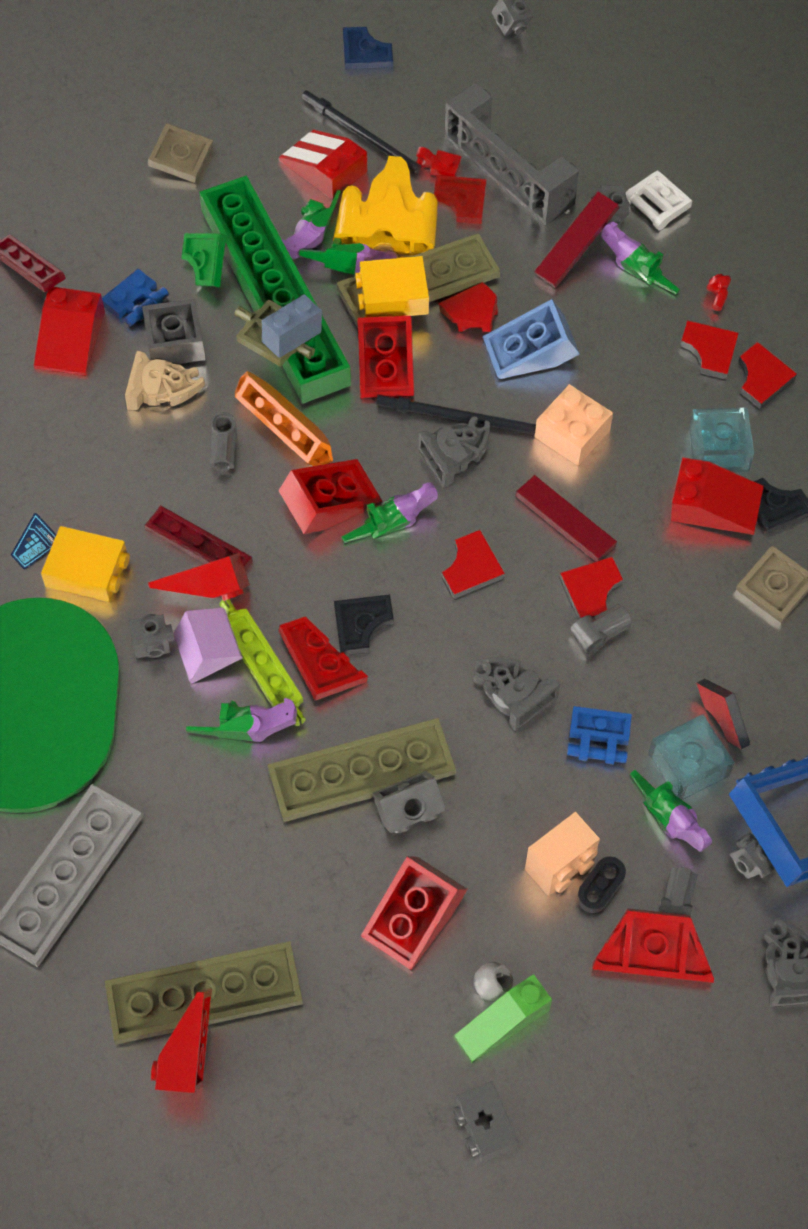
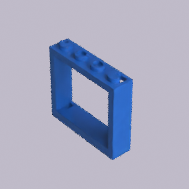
M808 756L800 761L795 759L789 760L778 768L769 766L755 775L750 772L744 778L738 779L736 781L737 785L729 793V796L786 887L808 880V857L799 859L759 793L807 779Z

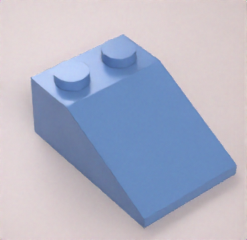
M553 299L483 336L499 379L557 367L580 355L565 315Z

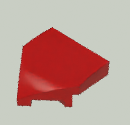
M483 282L438 303L440 312L451 322L457 323L459 332H463L471 327H479L480 329L482 328L483 332H491L493 318L498 314L497 295Z

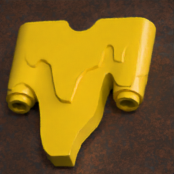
M388 156L385 168L373 179L369 196L365 202L362 201V193L358 187L348 186L343 191L333 241L334 238H340L344 244L361 243L372 249L379 245H388L396 254L411 256L434 249L438 201L435 195L430 192H425L417 198L412 191L407 162L402 157Z

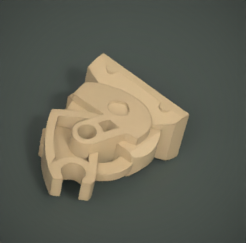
M137 351L125 393L127 410H138L143 402L148 406H157L164 402H169L171 406L178 405L194 396L205 386L204 378L192 379L199 376L197 367L186 370L181 365L172 364L170 361L161 359L149 360L145 353Z

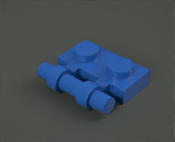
M137 269L103 296L102 300L104 308L119 320L126 314H129L124 320L129 326H132L137 321L141 322L144 319L142 306L163 303L169 292L164 287L156 292V282L140 269Z
M573 706L569 737L581 739L580 745L568 744L567 755L578 757V760L587 761L590 758L604 760L605 764L614 765V762L626 764L627 752L616 750L617 744L628 746L632 714ZM590 740L606 742L607 749L589 747Z

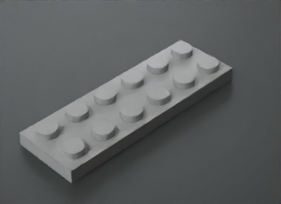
M92 784L0 911V945L39 967L142 820V812Z

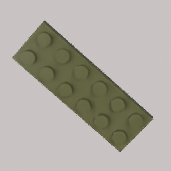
M479 233L411 256H423L429 302L468 289L481 282L485 283L500 277V269ZM354 276L337 282V290L358 328V318L365 317V311L359 310L358 294H362V288H356Z
M439 718L267 765L283 822L373 798V792L424 771H428L436 780L456 775V768Z
M290 941L105 980L115 1045L173 1033L197 992L203 989H212L209 1025L303 1004Z

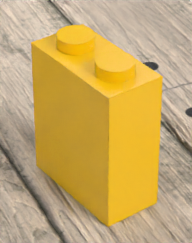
M423 256L360 262V272L355 273L356 288H362V294H358L359 310L365 311V317L429 314V295Z
M60 526L41 575L47 588L110 602L113 593H117L121 583L120 574L122 569H126L129 564L130 553H127L125 541Z

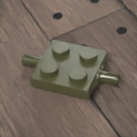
M268 300L260 309L253 313L242 306L236 308L234 315L246 321L245 326L236 335L237 342L280 367L295 352H299L308 359H311V356L314 355L315 349L303 343L278 358L262 342V320L281 309L280 305Z

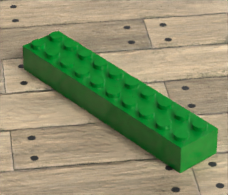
M247 175L199 192L201 210L213 233L226 235L224 255L253 311L260 309L268 300L284 307L304 294L316 304ZM322 315L321 333L305 342V344L315 349L311 359H308L299 352H295L282 365L302 404L351 386L350 365Z

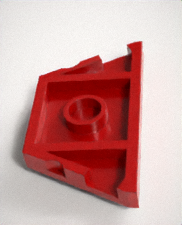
M627 908L594 959L592 966L594 970L714 983V976L691 916L684 914Z

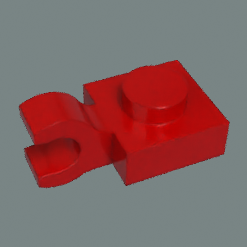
M419 147L416 154L418 157L416 162L421 165V168H430V175L451 181L455 180L462 156L437 150L436 155H434L425 147Z

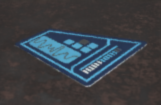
M34 513L13 549L11 556L25 570L50 552L57 534L37 513Z

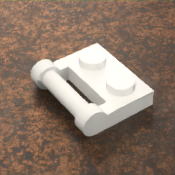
M658 170L626 192L629 203L645 214L659 231L663 230L671 220L685 212L692 205V200ZM644 194L656 206H658L663 211V213L659 214L647 202H645L640 197V195Z

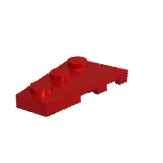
M306 616L279 625L278 631L315 701L367 682L368 676L362 670L358 671L350 663L348 656L343 652L337 651L329 643V638Z

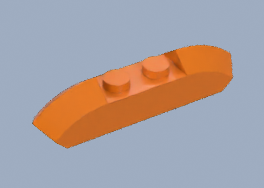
M249 371L240 377L235 390V398L308 464L317 466L333 462L331 446L327 437L311 420L263 379Z

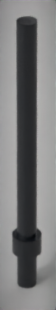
M308 90L303 92L301 98L314 106L315 111L323 116H329L386 155L402 157L407 162L409 170L417 174L420 171V164L333 108L329 101L324 98H318Z
M378 394L376 405L395 408L397 412L408 414V411L463 422H469L475 416L478 418L477 424L484 425L486 420L490 422V427L535 435L536 424L411 401V398L404 396L395 398Z

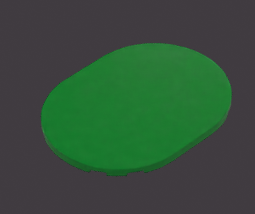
M39 597L19 599L0 605V811L31 813L57 806V803L73 795L76 796L92 782V779L101 767L105 765L111 753L115 736L120 681L118 656L114 643L104 626L90 613L72 603Z

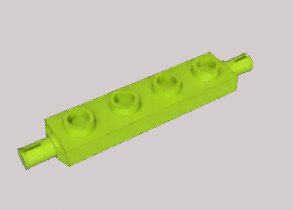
M230 599L222 600L219 605L226 610L243 657L242 659L271 706L274 707L284 703V698L292 700L297 710L295 726H299L300 722L303 724L306 718L298 708L303 703V697L247 609L236 610Z

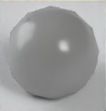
M488 962L479 967L475 973L473 985L477 994L482 999L495 1002L512 989L513 977L505 965L498 962Z

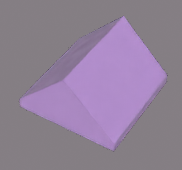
M224 608L186 611L173 633L192 684L243 658Z

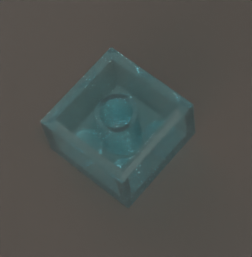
M748 408L693 409L689 425L693 459L712 462L732 472H749L754 457V448Z
M704 714L653 738L648 752L666 782L669 781L673 785V793L681 800L730 777L735 764Z

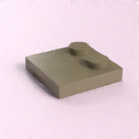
M166 123L148 159V166L195 183L212 148L213 140Z
M772 545L740 581L736 590L782 623L808 593V571Z

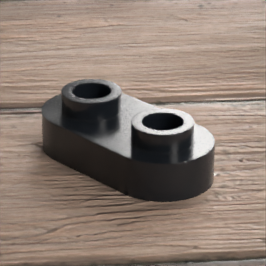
M611 856L602 858L582 883L578 891L577 901L584 911L598 913L607 906L625 879L626 868L621 860ZM612 872L615 875V877L612 879H608L605 877L604 873ZM595 895L598 901L590 902L587 897Z

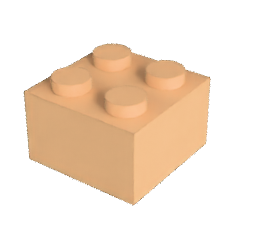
M569 384L537 419L535 438L579 466L609 433L613 412Z
M575 811L528 848L525 871L548 897L555 891L561 893L572 883L571 879L578 873L584 875L593 868L595 857L598 854L597 849L600 838Z

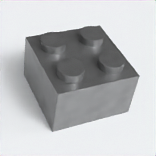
M195 298L142 306L151 359L166 360L172 362V364L205 360Z

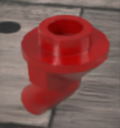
M717 274L710 278V283L706 286V289L709 292H713L716 296L712 308L716 311H721L728 296L727 289L731 282V277L729 275Z

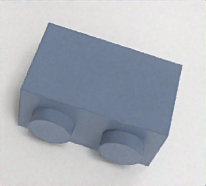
M305 294L262 320V342L278 358L284 356L321 333L322 310Z

